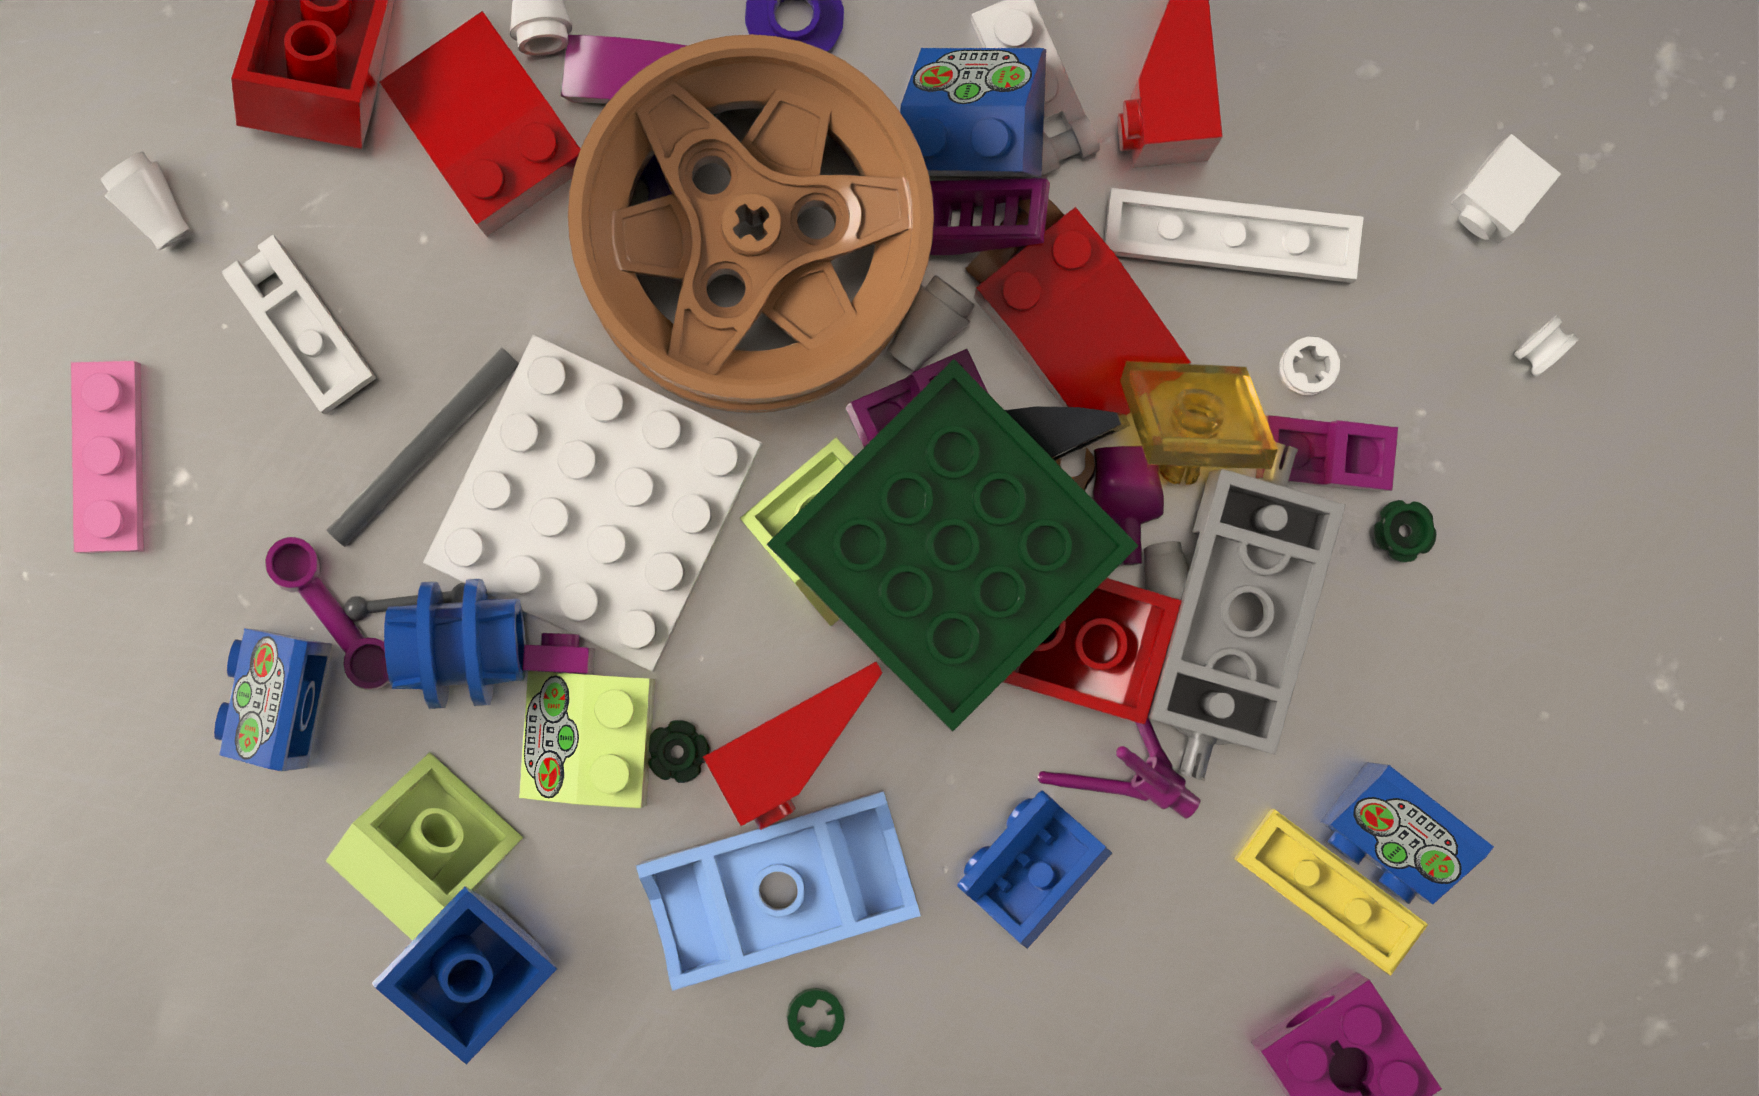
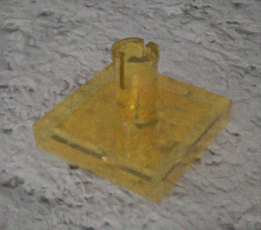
M1126 361L1120 382L1148 465H1159L1160 474L1168 482L1180 485L1185 468H1187L1184 477L1186 485L1197 482L1201 467L1272 469L1278 448L1247 367Z

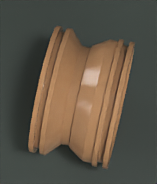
M753 34L718 37L682 47L659 58L624 84L605 105L582 144L574 167L568 205L569 240L574 265L592 308L616 347L640 372L665 390L704 407L739 413L776 412L817 401L851 382L868 368L887 347L899 329L921 286L928 265L934 223L932 190L928 170L920 147L909 125L885 93L862 72L843 59L823 49L787 38ZM735 109H763L742 142L713 115ZM827 135L850 157L861 176L820 175ZM655 154L672 194L630 206L636 185L645 167ZM713 163L723 166L731 176L729 185L724 191L718 194H706L695 186L693 179L700 167ZM812 207L822 208L833 217L835 227L827 237L812 239L804 235L799 229L797 220L800 214ZM746 221L753 228L762 223L763 239L757 241L750 234L740 239V223ZM874 244L871 265L860 290L852 302H850L831 261ZM636 274L683 280L674 324L651 302ZM724 274L737 277L745 287V294L738 304L727 308L717 306L707 295L708 286L711 281ZM761 314L765 315L797 341V343L771 350H735Z

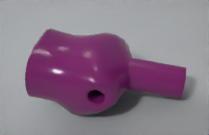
M1115 446L1093 450L1096 474L1092 499L1138 545L1120 565L1142 564L1141 524L1158 519L1164 513V495L1159 476V447Z

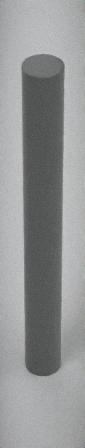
M501 347L328 527L327 532L342 546L346 547L516 370L519 363Z

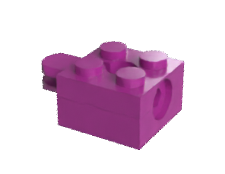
M1355 972L1251 1041L1286 1096H1433L1442 1090L1370 979L1358 972Z

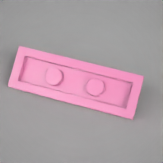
M136 361L71 362L74 552H144L141 363Z

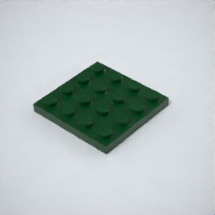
M955 359L766 544L952 732L1138 547L1134 540Z

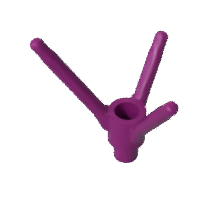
M1147 718L1145 725L1135 722L1149 753L1146 761L1125 746H1120L1116 750L1117 757L1136 773L1130 782L1041 771L1038 774V781L1041 784L1126 795L1143 801L1149 799L1161 809L1170 807L1184 819L1191 817L1201 802L1198 796L1185 787V778L1172 769L1173 765L1162 749L1149 718Z

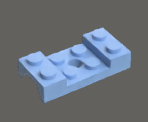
M884 790L774 823L762 830L759 828L636 865L639 879L650 901L661 938L672 991L921 916ZM772 872L789 874L797 884L798 893L795 901L788 907L781 909L767 905L760 894V884L765 876Z

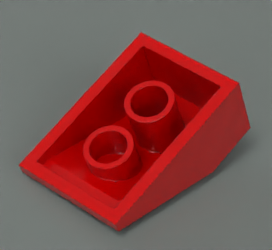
M256 0L231 77L236 126L362 149L376 100L394 0Z
M1168 0L1130 100H1124L1123 113H1118L1121 151H1131L1133 168L1208 161L1223 137L1209 0Z
M483 11L379 81L474 222L487 237L572 179L574 167L581 150Z
M1076 207L1045 231L1044 243L1026 246L976 287L975 301L1063 407H1081L1116 412L1127 416L1191 363L1120 260Z
M1106 578L1002 683L1145 725L1182 600Z
M877 661L703 756L740 826L755 820L758 828L762 830L794 812L796 807L791 799L799 795L882 675L883 672Z

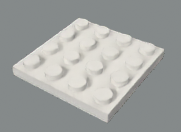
M533 334L423 563L466 583L467 579H483L487 594L498 599L517 598L520 600L523 611L569 633L580 635V638L654 672L763 444Z

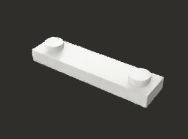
M1111 188L1104 242L1116 256L1353 283L1357 280L1364 217Z

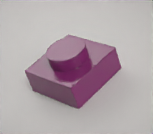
M541 633V645L524 644L523 670L594 674L595 649L579 647L580 635Z

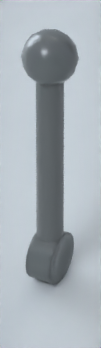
M465 583L457 584L452 591L442 592L444 603L463 602ZM418 595L366 601L360 596H354L346 601L344 611L351 620L360 621L367 617L369 613L386 612L388 607L417 605Z

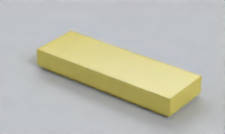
M1271 808L1234 858V860L1390 976L1428 926L1426 922L1275 809Z

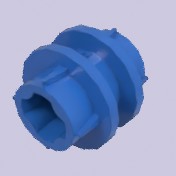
M483 579L466 580L463 602L444 603L439 583L433 581L421 582L418 590L417 605L387 608L384 623V645L390 685L392 689H422L428 709L446 708L449 686L468 684L473 705L485 706L491 705L494 684L524 681L526 670H523L524 644L526 645L520 600L517 598L488 599Z

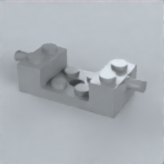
M1271 442V450L1263 478H1253L1225 469L1209 472L1192 533L1199 535L1181 597L1180 609L1147 717L1172 725L1184 735L1189 736L1182 765L1178 771L1179 774L1205 781V774L1214 744L1236 743L1276 755L1346 504L1295 490L1287 485L1295 455L1298 452L1297 448L1285 447L1284 444ZM1245 592L1255 595L1263 606L1261 622L1255 628L1248 631L1237 628L1229 615L1233 599Z

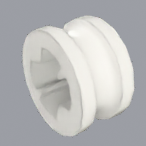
M1558 315L1543 325L1514 353L1519 360L1526 358L1531 361L1532 369L1530 372L1535 377L1551 367L1579 340L1574 333L1565 334L1561 330L1562 320Z
M1310 336L1297 340L1287 348L1280 359L1279 366L1282 382L1290 391L1303 396H1313L1326 390L1335 382L1340 371V359L1337 350L1330 342L1320 337ZM1311 350L1314 360H1324L1326 365L1325 372L1321 371L1316 375L1320 382L1308 383L1305 373H1295L1293 360L1298 362L1303 358L1299 351Z

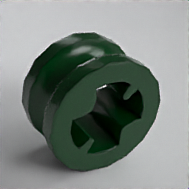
M820 988L805 989L795 995L788 1006L786 1015L789 1030L794 1038L803 1045L814 1048L827 1046L835 1041L842 1032L845 1021L843 1007L836 996ZM817 1000L825 1001L831 1006V1008L825 1011L826 1014H834L831 1027L829 1029L818 1027L814 1035L806 1034L800 1029L805 1025V1021L803 1019L797 1020L799 1009L802 1005L812 1008Z

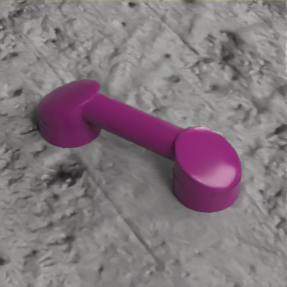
M287 537L275 542L267 552L265 566L269 577L281 589L291 593L298 592L345 652L344 671L348 679L355 686L364 690H377L386 686L389 683L384 642L376 638H365L355 623L346 615L344 609L319 578L320 561L312 546L305 540L296 537Z

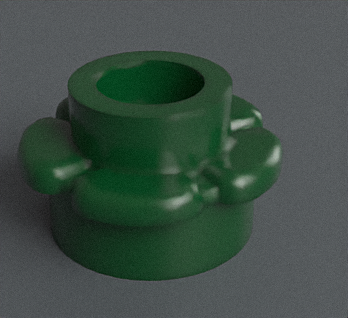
M1396 500L1388 503L1380 511V522L1374 525V539L1380 549H1386L1389 552L1391 559L1398 562H1411L1417 558L1418 554H1425L1431 550L1435 544L1437 532L1434 528L1433 515L1425 505L1416 501L1406 504L1403 500ZM1402 525L1410 527L1411 532L1409 536L1403 537L1399 533V528Z
M684 720L671 721L668 727H658L650 735L649 753L651 758L648 761L649 767L662 780L672 778L678 783L692 781L701 773L700 766L702 763H705L703 756L709 754L708 741L704 735H699L696 732V727L692 723ZM674 746H681L684 753L682 757L675 758L672 756L671 750Z

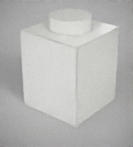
M1510 134L1495 148L1451 204L1462 212L1459 215V220L1469 231L1484 240H1489L1492 236L1500 243L1515 232L1561 173Z

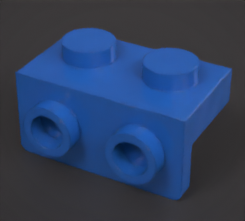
M1043 790L1033 799L1028 798L1022 801L1012 811L1006 823V830L991 846L981 848L970 858L964 869L965 876L957 885L962 892L976 902L1027 949L1112 854L1104 844Z

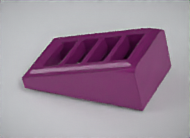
M1047 178L930 181L934 214L930 256L960 255L1044 243L1050 182ZM1030 199L1028 225H1016L1019 201ZM1006 203L1003 225L994 226L997 204ZM983 206L981 226H972L974 207ZM961 209L959 226H951L952 211Z

